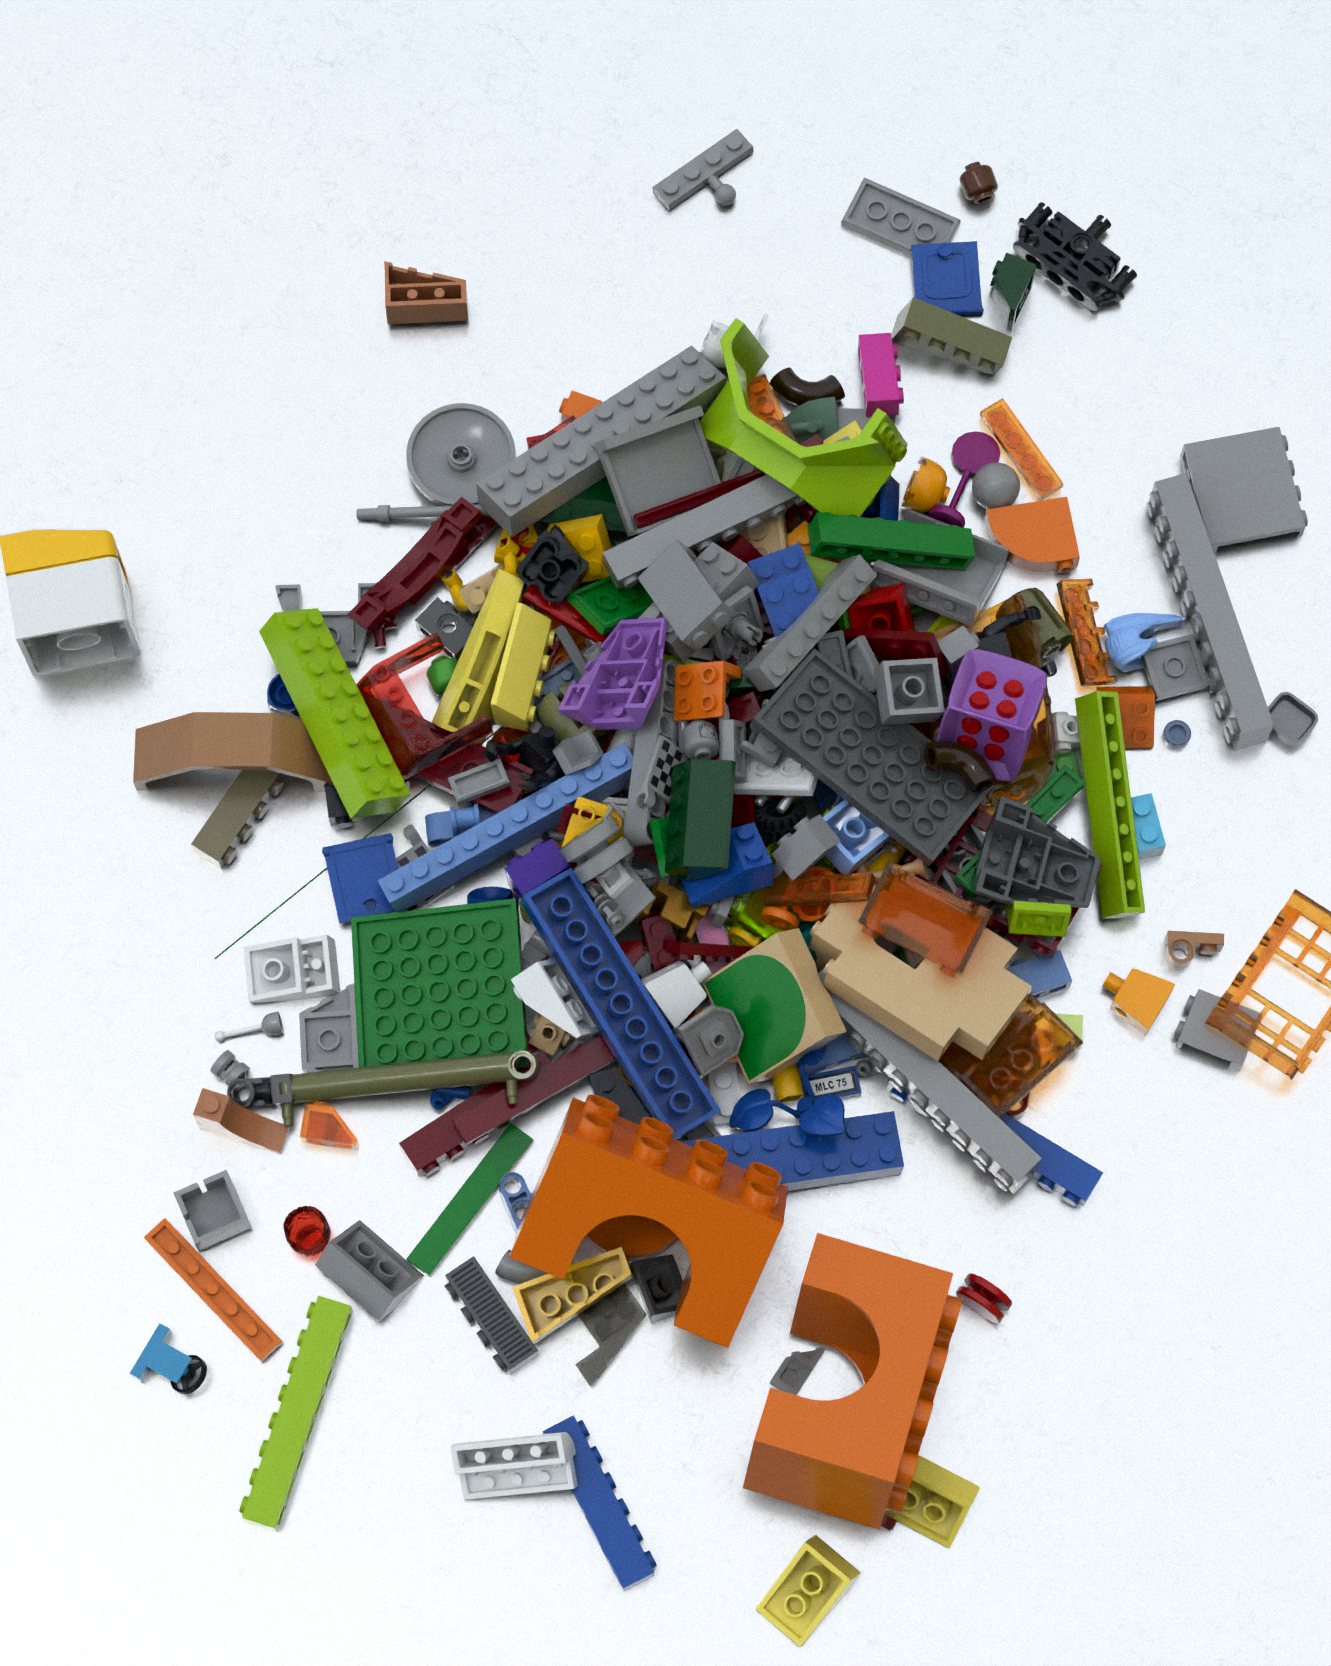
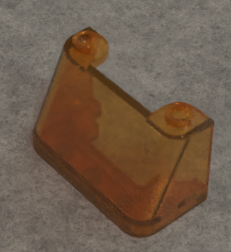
M889 860L858 920V924L863 927L861 932L874 939H877L879 935L940 965L939 971L954 978L956 974L962 975L993 918V911L981 905L972 908V902L968 900L966 902L915 877V874L911 872L907 876V872L901 869L902 866Z

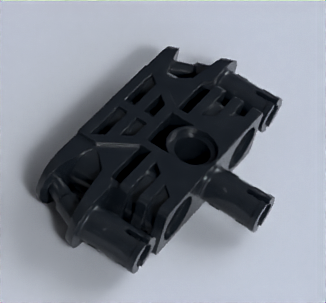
M1040 202L1026 219L1019 218V240L1013 243V250L1021 259L1036 264V270L1093 311L1099 310V304L1117 302L1124 299L1122 292L1136 279L1137 273L1133 269L1128 272L1130 267L1124 265L1111 282L1107 280L1119 268L1121 261L1117 254L1098 241L1111 227V223L1107 218L1102 222L1104 216L1098 215L1085 231L1057 211L1054 219L1051 218L1048 222V226L1045 225L1040 230V226L1053 214L1049 206L1043 209L1045 206L1043 202ZM1026 241H1031L1033 245L1026 244ZM1075 246H1083L1087 250L1079 251ZM1096 291V292H1098V293L1101 294V295L1095 297V295L1093 294V292Z

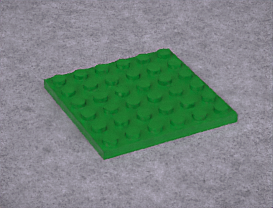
M516 898L351 917L359 1068L512 1053L520 1050L528 1051L525 1003L516 996L513 989L514 984L511 981L512 978L523 972L519 903ZM528 1058L522 1059L518 1064V1068L529 1067Z

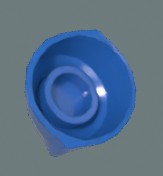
M280 674L276 675L270 681L267 688L268 707L281 712L284 709L289 712L296 711L297 708Z
M503 887L477 888L470 891L467 895V904L513 899V892L511 889Z

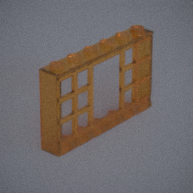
M1297 889L1293 891L1284 908L1281 909L1271 927L1266 931L1256 949L1253 950L1245 965L1238 972L1232 984L1225 991L1205 1022L1206 1025L1232 1039L1290 1077L1289 1079L1291 1080L1297 1072L1301 1074L1305 1072L1312 1061L1308 1058V1055L1311 1051L1317 1053L1326 1040L1322 1037L1324 1031L1331 1032V1006L1314 1030L1251 988L1273 955L1276 954L1331 989V981L1325 978V975L1331 968V953L1315 944L1323 930L1331 934V911ZM1300 915L1319 926L1310 940L1292 929ZM1287 935L1306 945L1297 959L1279 948ZM1310 949L1328 960L1320 974L1302 963ZM1246 995H1249L1265 1006L1256 1020L1238 1009ZM1269 1010L1287 1020L1279 1035L1261 1024ZM1233 1014L1250 1024V1029L1248 1030L1231 1019ZM1292 1024L1311 1035L1302 1050L1284 1039ZM1258 1029L1275 1041L1271 1045L1254 1034L1255 1030ZM1281 1044L1298 1056L1294 1060L1277 1049L1278 1045Z

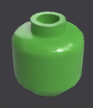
M439 656L432 660L430 667L427 669L426 676L436 695L443 697L458 663L457 659Z

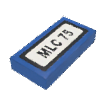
M856 1066L807 1075L817 1098L833 1094L840 1099L862 1094ZM801 1076L800 1078L803 1087L804 1097H809L808 1091Z

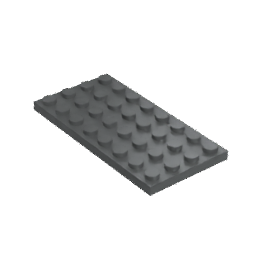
M815 648L750 723L928 866L932 864L991 790V788L974 793L971 792L964 777L956 771L950 769L930 770L924 759V747L932 741L909 723L881 725L878 698Z

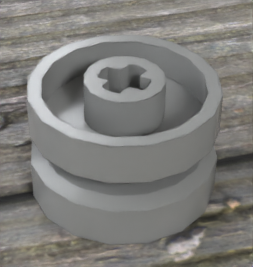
M612 816L598 822L559 850L566 862H575L583 856L586 858L573 871L581 884L597 875H602L617 865L623 857L633 850L626 837H619L610 843L607 842L619 829Z

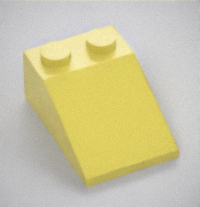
M815 1535L803 1544L756 1607V1610L797 1645L802 1647L846 1594L861 1572Z

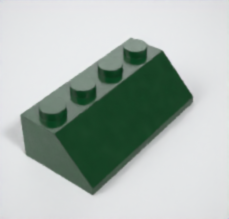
M604 477L538 520V522L559 523L602 514L607 530L626 532L607 477Z
M690 759L673 766L665 873L692 882L728 869L736 762L732 760Z

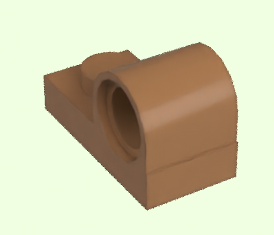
M1168 930L1164 944L1167 965L1174 970H1184L1190 965L1195 950L1200 951V954L1214 955L1217 952H1221L1224 946L1225 934ZM1182 949L1187 954V958H1176L1173 950Z

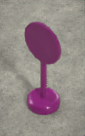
M974 431L965 433L957 438L953 444L951 455L955 465L964 473L950 505L934 506L929 511L928 517L951 526L957 525L964 528L965 518L955 508L970 474L975 475L977 470L985 464L999 463L1001 452L998 443L993 437L983 432Z

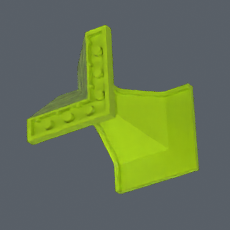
M735 318L720 339L729 380L700 420L706 442L713 443L737 455L791 490L819 513L830 512L835 515H856L861 517L866 508L873 503L882 485L889 480L893 469L896 467V462H900L905 457L908 446L907 442L887 413L877 408L857 437L811 447L801 446L751 414L747 388L769 358V355L745 323Z

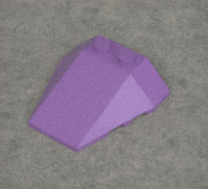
M665 618L620 620L600 646L603 650L594 662L589 660L584 668L587 671L578 683L573 681L568 687L558 711L597 730L641 729L660 685L667 620Z

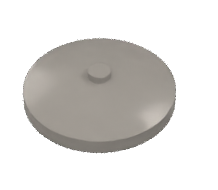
M468 403L449 404L428 413L413 429L406 449L407 467L414 485L426 498L441 506L454 505L461 497L471 504H478L476 483L516 458L514 440L507 425L492 411Z

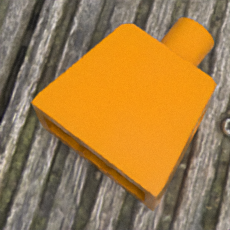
M1132 968L1125 980L1110 972L1102 987L1116 994L1110 1006L1112 1010L1146 1036L1171 995L1175 984Z

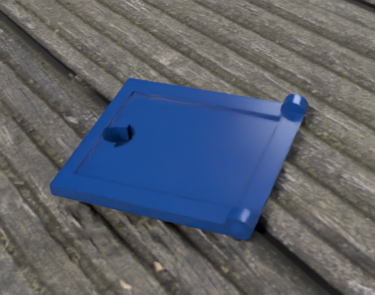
M977 241L911 245L915 298L959 316L983 314Z
M391 833L322 847V854L326 861L339 924L350 922L351 917L395 912L377 881L398 869Z

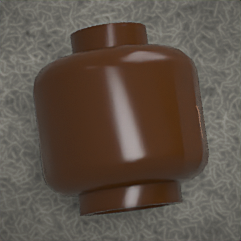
M973 162L965 166L966 171L961 174L959 181L966 199L974 201L975 204H980L994 198V193L998 189V183L993 169L989 165H981L980 162Z

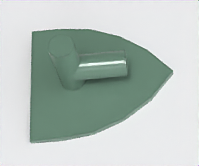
M835 397L808 401L796 407L783 419L776 430L798 444H802L817 433L822 440L827 439L838 432Z

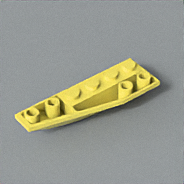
M498 569L432 720V723L460 736L487 722V725L465 737L470 740L486 733L493 719L491 700L517 602H521L524 582L519 577ZM484 737L477 740L476 742L482 743Z

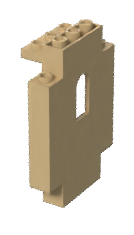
M904 874L897 883L892 881L885 891L860 875L853 884L848 882L840 894L842 898L839 902L833 901L825 912L827 917L823 922L818 920L809 933L812 936L809 948L815 951L817 971L820 972L824 968L823 974L826 975L823 986L937 1061H939L952 1042H955L983 1060L1027 1001L1033 987L1007 970L1013 962L1018 948ZM880 927H889L929 953L915 970L878 946L873 939V932Z

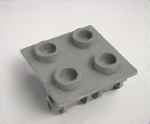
M627 861L623 863V866L633 877L634 881L615 899H612L599 883L590 881L585 885L588 895L614 937L656 899Z

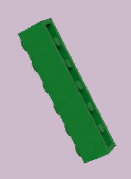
M822 512L817 513L807 527L811 556L846 559L860 554L865 561L876 562L879 559L889 564L965 571L975 558L971 528H962L957 525L942 526L933 523L923 524L907 520L894 521L884 520L880 517L864 518L856 515L845 516Z

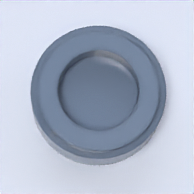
M1170 721L1163 730V741L1172 749L1184 748L1191 738V729L1184 721Z

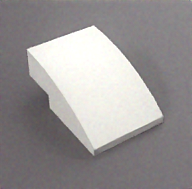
M327 934L305 939L293 937L244 947L248 999L250 1003L300 1000L334 995L340 992L335 939Z

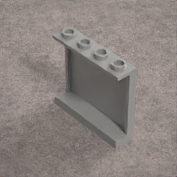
M701 405L595 442L628 537L636 534L640 535L684 513L643 528L636 527L633 519L635 514L721 483L698 417L704 416Z
M1280 426L1183 445L1181 458L1184 470L1190 482L1214 553L1217 552L1218 546L1296 532L1297 537H1301L1305 526H1308L1307 514L1305 510H1301L1299 501H1301V491L1299 485L1294 484L1292 477L1295 475L1294 464L1292 460H1288L1286 453L1288 451L1287 437L1281 434Z
M911 509L907 510L904 519L913 523H933L935 525L951 526ZM972 534L975 558L965 571L889 564L877 559L873 567V571L877 576L869 586L877 588L905 583L909 602L972 626L1004 569L1010 548Z

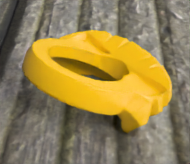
M731 927L728 931V938L733 945L756 947L762 943L761 937L752 938L740 928Z

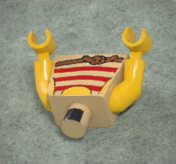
M508 537L506 545L502 542H499L497 545V549L506 556L502 564L461 586L463 583L462 579L454 569H452L453 574L447 579L444 575L441 577L444 584L450 590L451 597L458 610L462 612L470 610L472 614L481 610L498 569L519 577V574L516 573L518 567L516 554L519 552V546L510 537Z

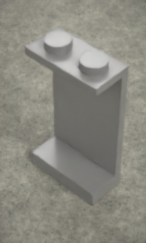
M676 540L638 577V580L680 640L698 652L722 627L728 624L737 612L721 600L694 562L697 558L695 553Z

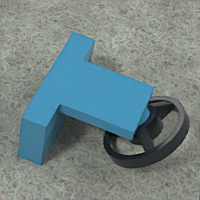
M159 1323L129 1374L135 1380L143 1383L150 1370H153L169 1379L172 1388L183 1395L190 1394L196 1391L204 1382L207 1374V1365L199 1356H187L166 1344L172 1332L170 1328ZM192 1360H199V1362L190 1364ZM201 1367L199 1378L189 1387V1382L193 1380L196 1371ZM180 1380L183 1389H178L177 1384Z

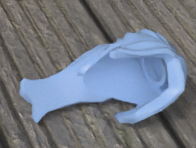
M1132 613L1111 619L1104 624V629L1108 635V638L1105 640V647L1110 660L1122 672L1145 669L1142 658H1137L1146 654L1149 649L1155 648L1158 641L1154 637L1150 639L1143 638H1147L1154 634L1155 631L1161 629L1181 628L1186 617L1174 614Z

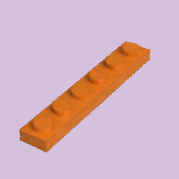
M166 1218L144 1236V1239L261 1362L283 1343Z

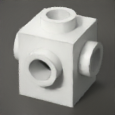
M1059 711L1052 713L1051 717L1041 722L1040 733L1043 738L1044 749L1055 750V753L1064 754L1081 747L1077 716L1068 715V712Z

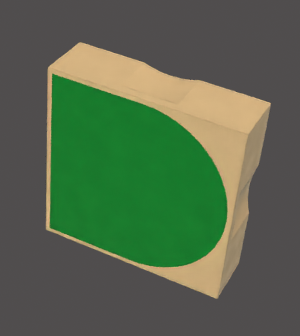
M799 928L774 934L702 982L712 1005L731 1009L742 1028L744 1036L739 1053L735 1056L748 1084L773 1078L797 1063L806 1053L820 1049L847 1032L830 994L820 980L816 964Z

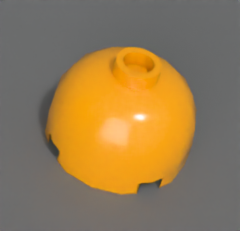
M921 456L917 462L921 464L919 470L913 471L903 497L906 500L901 505L920 513L929 512L939 502L945 503L950 492V487L946 486L947 475L941 465Z

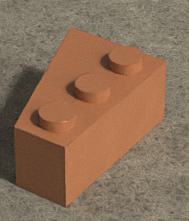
M384 261L387 324L468 321L466 280L434 272L433 275L417 272V268L408 267V269L395 267L393 263Z

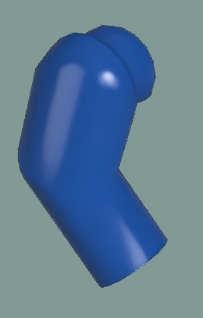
M460 1086L436 1089L430 1096V1104L434 1109L439 1110L449 1104L454 1098L466 1100L470 1096L471 1087Z

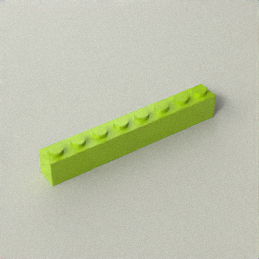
M1095 691L1075 698L1093 849L1094 853L1101 858L1100 865L1103 866L1097 878L1102 919H1124L1146 912L1118 692Z
M319 1295L316 1303L311 1301L306 1318L310 1320L307 1329H302L297 1340V1346H300L297 1357L292 1356L287 1373L291 1375L288 1384H283L280 1389L278 1401L281 1404L278 1413L273 1412L268 1428L272 1430L269 1439L263 1440L258 1455L262 1457L259 1468L254 1467L249 1479V1484L253 1486L249 1496L245 1495L240 1505L239 1512L243 1513L241 1518L244 1522L278 1532L353 1313L351 1305Z

